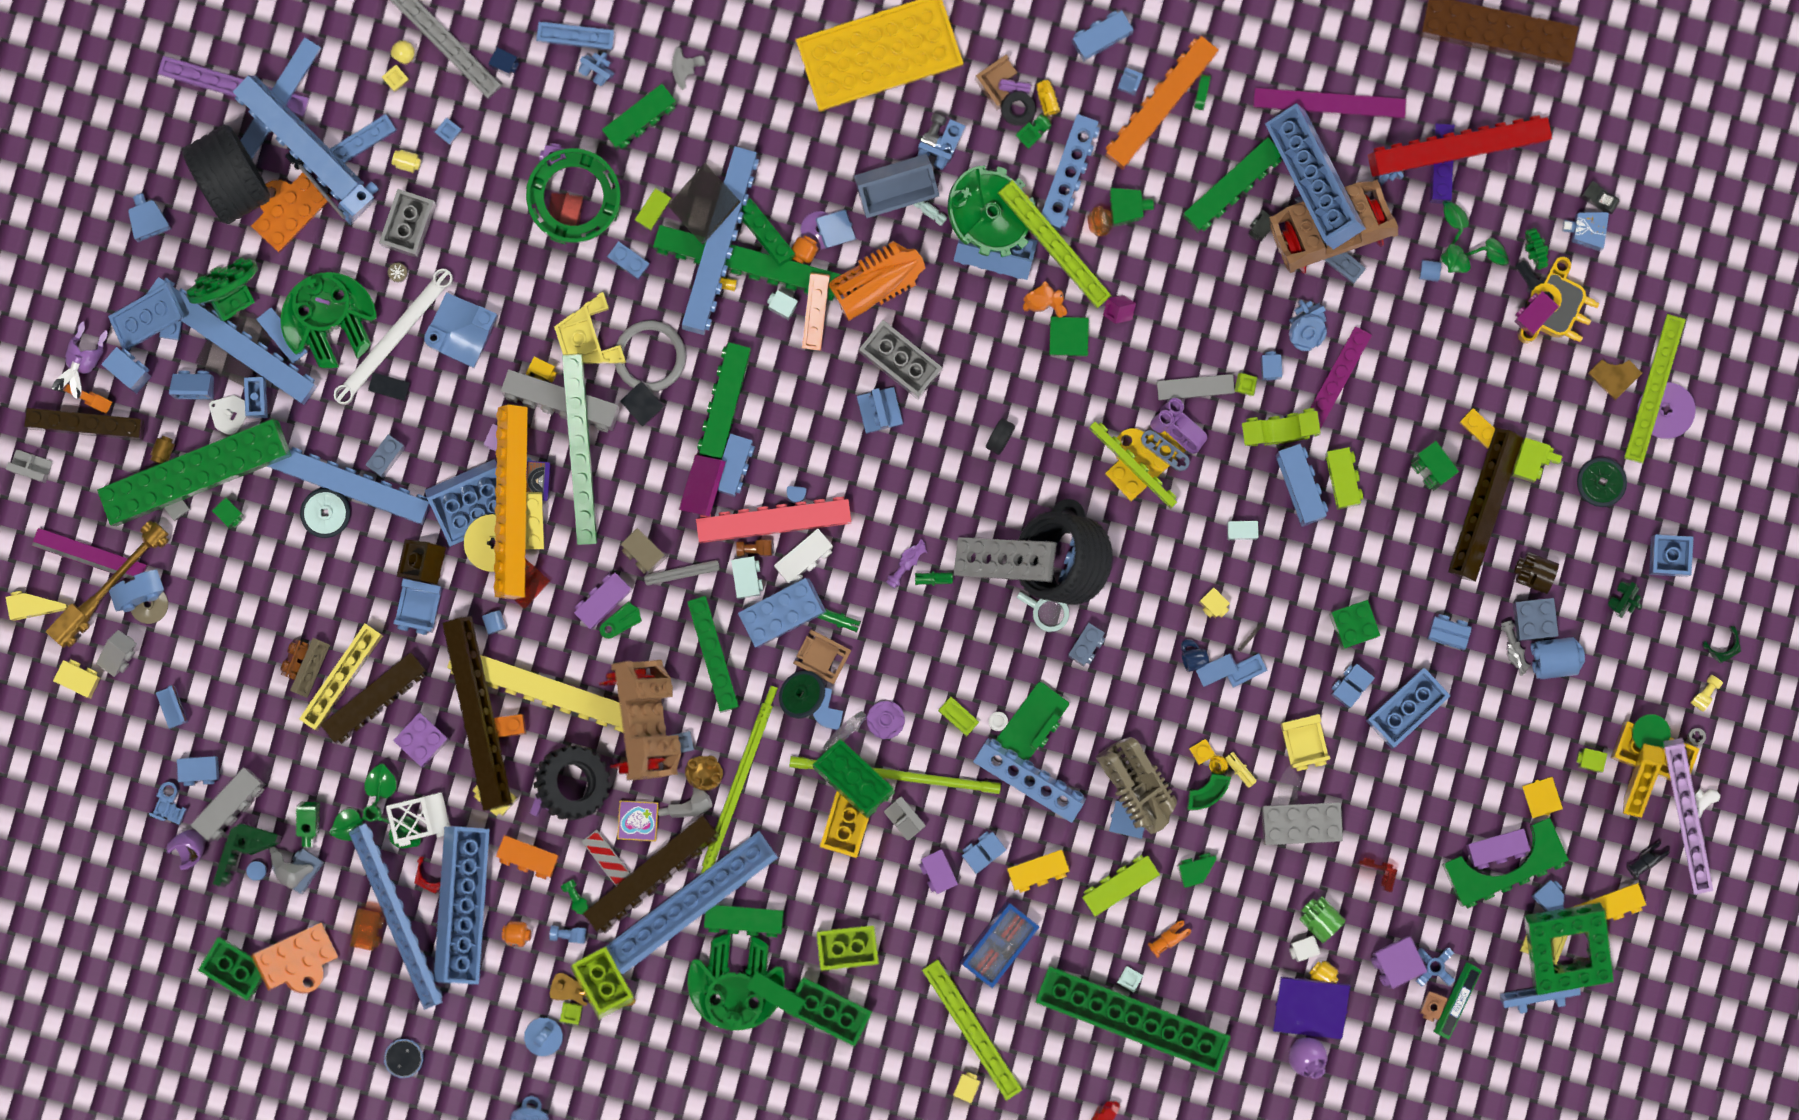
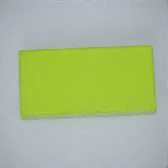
M655 188L635 221L651 231L671 201V198Z
M952 697L938 710L966 737L979 723L975 717Z

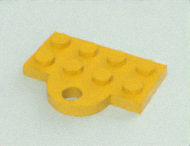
M1133 428L1121 432L1117 439L1121 442L1123 436H1129L1132 439V443L1129 446H1124L1123 444L1120 446L1125 451L1127 449L1135 455L1134 460L1138 464L1143 463L1149 469L1147 473L1152 478L1160 476L1169 467L1167 463L1142 445L1141 437L1144 433L1142 430ZM1166 431L1157 433L1181 452L1187 451ZM1147 435L1145 436V438L1147 439L1146 443H1153L1154 445H1156L1153 449L1157 450L1158 445L1162 443V441L1159 440L1158 443H1156L1153 440V435L1149 437ZM1162 446L1160 453L1163 456H1168L1171 453V449L1168 446ZM1174 451L1173 456L1168 460L1170 462H1172L1173 459L1177 460L1178 458H1176L1175 455H1177L1178 453ZM1116 456L1118 462L1105 475L1131 502L1147 486Z

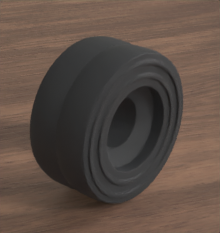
M1001 418L993 430L986 448L1000 455L1008 443L1015 425Z

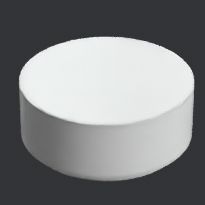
M995 712L989 718V726L994 731H1002L1008 724V718L1002 712Z

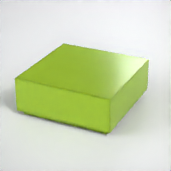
M1238 373L1234 392L1254 396L1257 377Z
M563 1002L560 1022L579 1025L582 1006Z

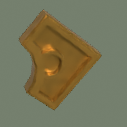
M1601 360L1588 374L1616 400L1642 372L1630 360L1619 365L1608 364Z

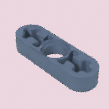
M1149 430L1143 433L1141 443L1145 448L1176 471L1181 472L1188 468L1190 461L1187 455L1156 432ZM1146 435L1148 437L1153 435V440L1156 443H1158L1159 440L1162 441V443L1158 445L1157 450L1153 449L1156 446L1153 443H1146ZM1168 446L1171 449L1170 455H1161L1160 448ZM1174 451L1178 453L1177 455H1175L1176 458L1185 459V466L1181 465L1180 467H1178V462L1175 459H1173L1172 462L1168 460L1173 456Z

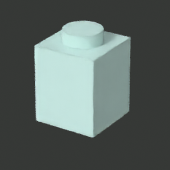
M778 290L776 294L772 293L767 301L770 304L768 306L769 310L787 320L790 319L798 305L797 300Z

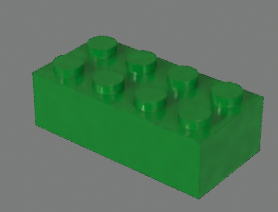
M803 977L795 995L805 1000L806 1003L797 1018L855 1047L872 1011Z

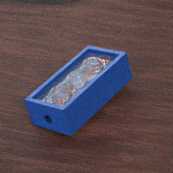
M1006 902L959 963L993 988L1039 929V926L1013 905Z

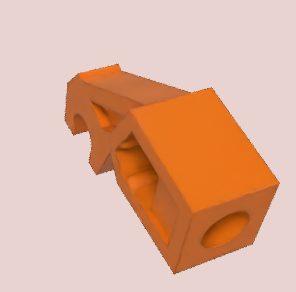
M66 384L63 391L72 395L70 385ZM82 391L79 397L85 401L84 404L107 414L112 404V401L93 392L88 394Z

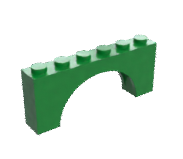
M1546 818L1530 825L1532 832L1531 850L1525 861L1508 874L1501 876L1480 874L1470 868L1462 856L1442 864L1460 906H1466L1468 909L1477 905L1476 901L1479 899L1489 900L1495 897V892L1500 890L1502 893L1513 889L1511 885L1516 883L1523 885L1530 882L1529 878L1534 875L1539 878L1548 874L1547 870L1552 867L1557 870L1566 866L1564 862L1569 859L1551 819Z

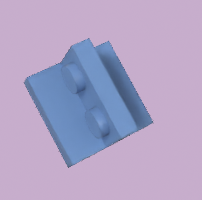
M894 387L879 390L878 388L872 390L871 393L857 396L866 434L903 425Z

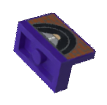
M527 461L526 492H542L543 501H548L551 462Z

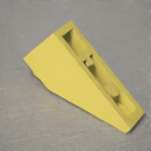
M22 591L10 593L11 596L6 597L9 618L12 621L65 611L69 607V605L26 593L22 594Z

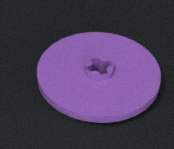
M1667 382L1652 432L1653 436L1661 439H1672L1681 436L1691 427L1695 418L1696 408L1691 394L1684 387L1676 383ZM1643 395L1641 396V398H1640V400H1639L1637 413H1638V410H1639V407H1640V404H1641V400H1642ZM1669 406V410L1672 411V413L1664 415V411L1661 410V408Z

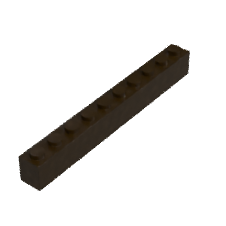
M472 616L459 617L443 622V632L447 643L483 811L511 806L513 803Z

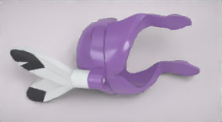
M84 321L79 324L78 332L69 341L66 350L65 362L70 369L59 376L52 386L54 391L60 390L70 381L71 392L76 399L81 396L82 392L79 373H90L95 368L103 354V343L108 334L107 330H105L100 335L96 350L81 352L76 343L85 330Z

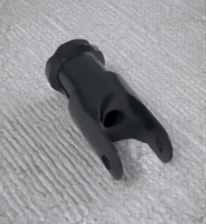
M1661 841L1642 853L1634 863L1626 866L1629 873L1635 879H1639V875L1647 869H1652L1670 853L1668 850L1660 856L1655 857L1651 855L1661 845Z

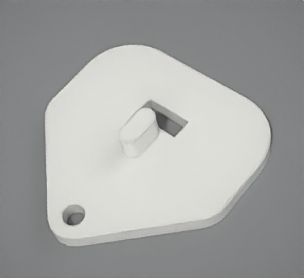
M232 395L210 402L209 407L215 428L227 435L238 433L246 419L245 401ZM235 412V413H237V415L235 416L234 420L232 421V420H230V419H231L233 413Z

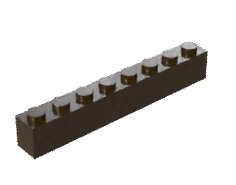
M1495 428L1448 570L1449 573L1461 579L1474 582L1477 580L1523 441L1522 436L1511 430Z
M702 815L584 912L583 915L596 932L600 934L602 932L607 933L612 929L613 923L617 920H623L628 915L627 912L630 909L640 906L643 903L642 899L647 895H653L658 890L657 887L662 883L666 884L669 882L676 871L680 872L685 869L688 861L692 858H698L703 853L702 850L705 847H711L717 842V838L720 835Z

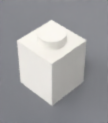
M1314 936L1290 943V955L1292 959L1296 958L1297 962L1320 954Z

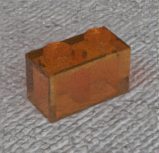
M358 908L350 943L351 947L375 951V947L379 948L381 936H378L379 928L383 929L385 917H382L383 913Z

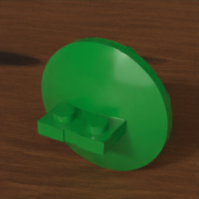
M243 257L223 268L217 266L210 271L211 274L208 276L197 278L195 280L196 284L186 291V297L193 304L211 302L220 320L226 321L238 311L255 303L246 284L258 271V266L251 258L244 260Z

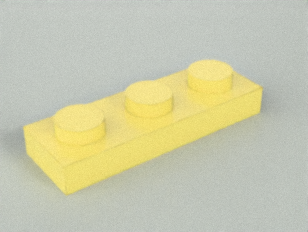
M526 492L525 549H544L542 492Z

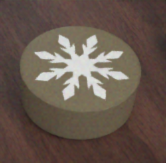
M394 263L388 269V276L393 282H403L407 277V269L401 263Z

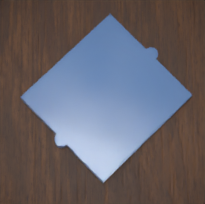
M846 210L815 219L825 248L856 239Z
M1116 800L1113 814L1110 815L1112 820L1109 831L1142 839L1144 827L1135 828L1132 823L1135 819L1130 820L1129 818L1132 813L1127 814L1125 811L1128 807L1123 808L1122 804L1124 802Z

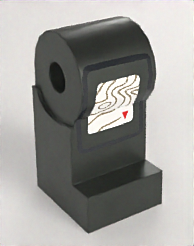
M1591 181L1581 199L1604 212L1613 214L1620 200L1598 186L1599 184Z

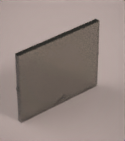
M704 163L672 199L668 207L698 241L704 245L741 201L715 172Z
M240 310L234 316L227 319L237 326L236 331L239 333L244 331L252 336L251 341L255 344L260 342L266 347L269 346L272 338L256 320L258 317L254 313ZM208 339L195 362L219 374L220 377H225L243 387L244 378L253 377L255 373L251 368Z

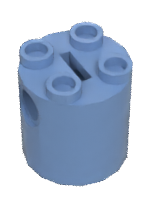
M1574 637L1536 641L1530 644L1531 654L1534 655L1535 662H1532V668L1537 679L1579 675V671L1585 663L1584 649Z

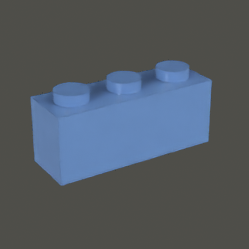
M1114 11L1103 22L1098 20L1090 25L1091 28L1084 31L1083 29L1074 34L1075 38H1073L1072 43L1083 62L1133 34V28L1123 11L1118 13Z
M730 434L722 458L726 463L718 486V492L733 497L736 496V493L740 494L743 482H740L742 475H746L749 464H746L748 456L752 457L755 446H752V440Z

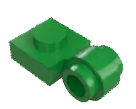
M1041 114L1034 120L1035 126L1029 122L1015 136L1029 150L1042 138L1039 131L1045 133L1051 128V121L1046 115L1043 116Z

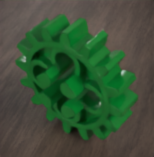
M1535 228L1526 230L1525 239L1527 242L1525 244V251L1529 253L1528 258L1530 260L1533 259V264L1538 270L1546 268L1548 266V259L1546 257L1548 247L1544 245L1545 239L1540 238V234Z

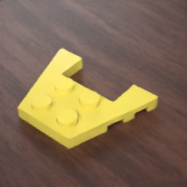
M603 292L554 326L563 354L582 353L583 364H624L626 360L621 345L601 351L590 317L591 315L609 310Z

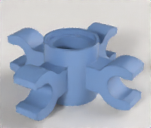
M1449 947L1438 958H1431L1422 948L1417 950L1427 970L1426 973L1420 975L1416 980L1420 986H1423L1432 976H1439L1448 986L1455 981L1444 970V963L1454 954ZM1433 961L1438 962L1440 966L1439 970L1435 973L1430 969V964Z

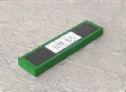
M1466 962L1434 1029V1033L1445 1039H1450L1482 972L1481 969Z

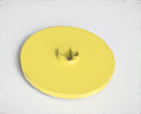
M496 514L484 515L474 520L467 528L464 536V550L470 562L477 568L489 572H495L494 548H491L487 541H490L491 538L495 539Z

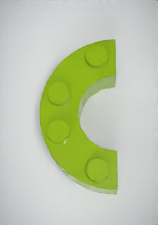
M1314 408L1304 409L1303 413L1287 414V418L1280 419V416L1269 417L1268 420H1258V417L1248 418L1246 419L1247 422L1242 423L1245 446L1289 443L1309 439L1310 435H1314V437L1321 435L1318 411H1315Z

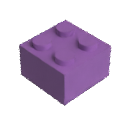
M419 712L393 741L419 766L424 768L450 739Z

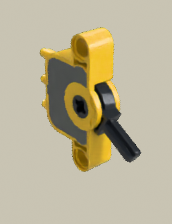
M1566 257L1557 258L1544 281L1542 279L1538 281L1524 260L1516 265V269L1529 286L1526 289L1529 294L1528 300L1535 293L1539 295L1543 291L1559 305V308L1536 331L1532 338H1526L1523 334L1524 330L1520 328L1518 332L1519 340L1525 344L1531 343L1535 340L1539 331H1542L1555 338L1567 336L1581 342L1583 337L1570 329L1575 320L1586 325L1590 324L1591 320L1579 313L1583 303L1594 308H1598L1599 303L1586 296L1583 287L1566 279L1571 269L1570 260ZM1558 262L1565 264V271H1560L1557 268Z

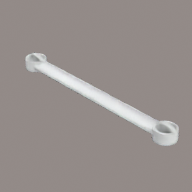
M439 269L435 272L433 280L345 383L335 389L334 398L339 404L347 405L352 402L354 394L441 292L451 286L453 277L448 270ZM440 273H443L442 276L436 282L437 276ZM450 275L449 283L441 286L440 283L443 279ZM344 389V390L342 391V393H341V394L338 396V398H337V394H338L339 390ZM350 391L351 397L349 400L340 402L343 396Z

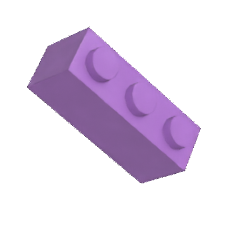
M609 573L602 580L604 584L599 589L595 587L588 594L590 597L585 602L582 600L575 607L576 611L574 614L590 630L632 591L616 573L613 575Z
M1524 829L1466 845L1472 867L1477 866L1478 870L1489 867V863L1496 861L1497 864L1507 862V857L1515 856V859L1524 857L1526 852L1530 851Z

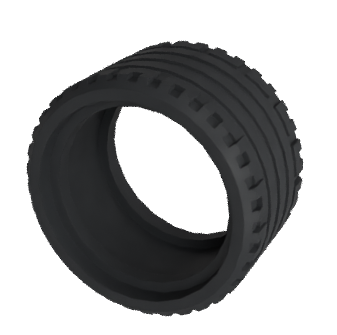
M222 125L217 130H213L208 135L202 136L201 139H197L192 144L190 143L183 147L182 155L194 180L215 214L223 223H233L236 219H240L243 215L252 212L253 209L255 210L260 205L269 202L270 193L262 176L244 145L230 126Z
M1049 511L1037 515V517L1028 522L1018 541L1056 543L1057 547L1062 536L1070 531L1074 542L1075 554L1071 570L1060 585L1056 583L1052 573V582L1019 580L1024 590L1038 599L1070 605L1084 604V602H1089L1090 599L1095 598L1107 583L1113 561L1110 538L1097 521L1073 514ZM1022 556L1018 558V565L1022 563ZM1035 557L1033 560L1034 566L1038 563V557Z

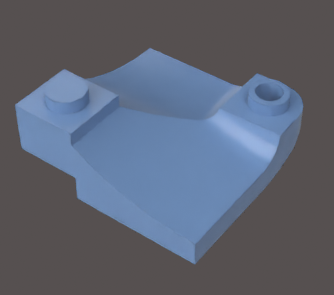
M446 292L431 325H429L425 333V343L431 349L475 368L491 335L490 332L498 315ZM432 335L437 336L436 341L430 340Z

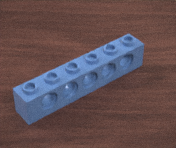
M1079 114L1076 115L1041 213L1053 228L1060 231L1061 226H1066L1069 216H1066L1067 209H1072L1075 201L1072 195L1074 191L1078 192L1081 184V181L1078 180L1080 173H1085L1088 164L1085 163L1086 156H1091L1094 145H1091L1092 139H1097L1100 128L1097 127L1099 121ZM1079 134H1086L1088 140L1081 142L1077 136ZM1074 151L1081 153L1082 157L1079 160L1072 158L1071 154ZM1072 169L1076 175L1074 177H1067L1065 171ZM1067 187L1069 189V193L1067 195H1061L1059 193V188ZM1059 204L1062 206L1063 211L1055 213L1052 207Z
M988 738L974 760L975 764L1071 823L1086 801L1081 792L1071 790L1063 781L1055 780L1047 771L1037 769L1032 762L1019 758L1016 752L1010 749L1006 750L994 739L990 740ZM994 756H1000L1002 758V762H997L994 759ZM1010 766H1016L1019 772H1013ZM1026 776L1034 777L1035 782L1028 781ZM1043 786H1049L1052 792L1044 791ZM1065 796L1068 802H1062L1059 797Z

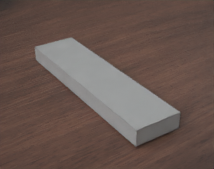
M1233 374L1157 381L1158 401L1170 400L1172 398L1184 399L1235 393Z

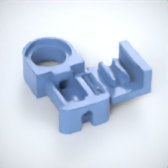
M166 782L161 785L157 794L159 800L154 812L149 813V815L161 821L169 820L181 825L187 809L184 807L180 809L175 807L176 804H171L175 802L178 795V787L174 783ZM171 785L174 788V794L167 797L164 794V788Z

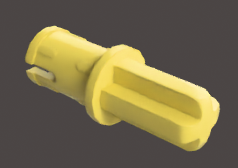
M1234 752L1225 758L1230 767L1235 771L1234 774L1238 775L1248 788L1257 782L1246 768L1247 765H1244Z

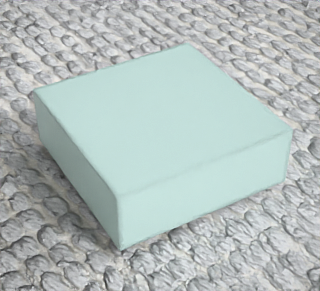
M1126 966L1117 983L1134 992L1143 975Z

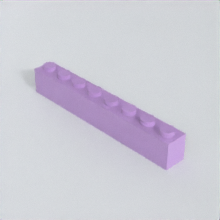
M1683 738L1663 741L1694 895L1713 891Z

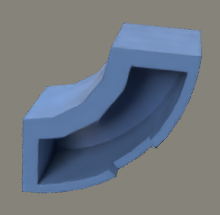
M157 569L134 575V580L127 583L123 580L113 586L109 593L115 610L129 612L145 601L158 599L164 588Z

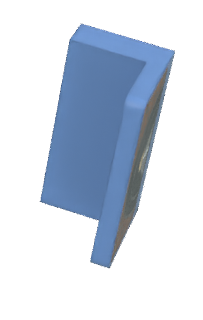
M170 685L167 689L156 692L169 729L188 722L175 686Z

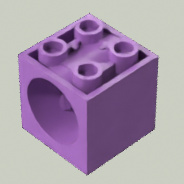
M1410 936L1371 953L1373 958L1370 960L1374 968L1379 969L1381 973L1379 976L1383 986L1393 989L1427 972Z

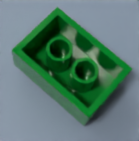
M1437 441L1433 442L1411 460L1413 463L1411 465L1412 469L1417 474L1420 473L1424 478L1422 481L1429 490L1435 491L1459 472Z
M222 937L217 938L197 970L247 1001L252 999L263 981L252 956Z

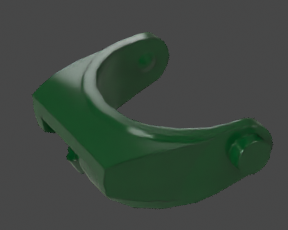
M1735 626L1729 627L1734 639L1732 647L1727 652H1716L1709 647L1706 641L1702 642V647L1707 649L1711 656L1720 664L1741 652Z

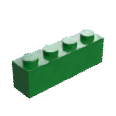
M660 84L604 127L602 132L616 151L620 148L623 150L630 145V140L634 137H641L646 132L645 129L650 125L653 127L659 123L660 117L664 114L669 115L676 109V100L665 86Z
M715 905L705 912L704 928H708V932L720 933V929H725L727 934H739V931H747V935L758 936V932L766 933V937L777 938L778 934H782L784 911Z

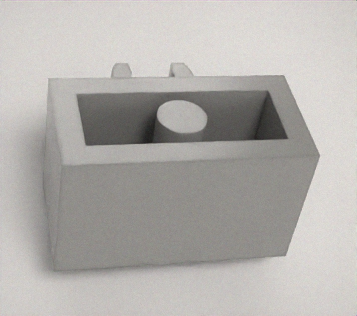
M118 630L107 640L96 664L113 677L119 672H125L129 666L127 662L135 654L133 650L137 643L131 637L124 635Z

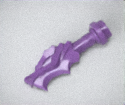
M920 539L916 546L914 545L904 551L901 555L902 558L899 559V568L894 575L887 577L886 583L895 589L899 586V579L902 577V574L905 571H910L913 565H917L918 558L922 553H927L922 539Z

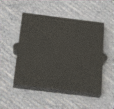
M1260 622L1237 649L1239 652L1245 648L1262 628L1263 622Z

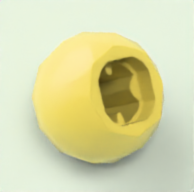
M398 41L392 46L391 56L403 64L413 60L415 49L411 43Z

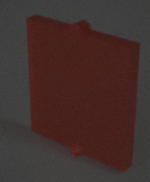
M552 193L549 214L562 224L579 226L583 197L569 195V193Z

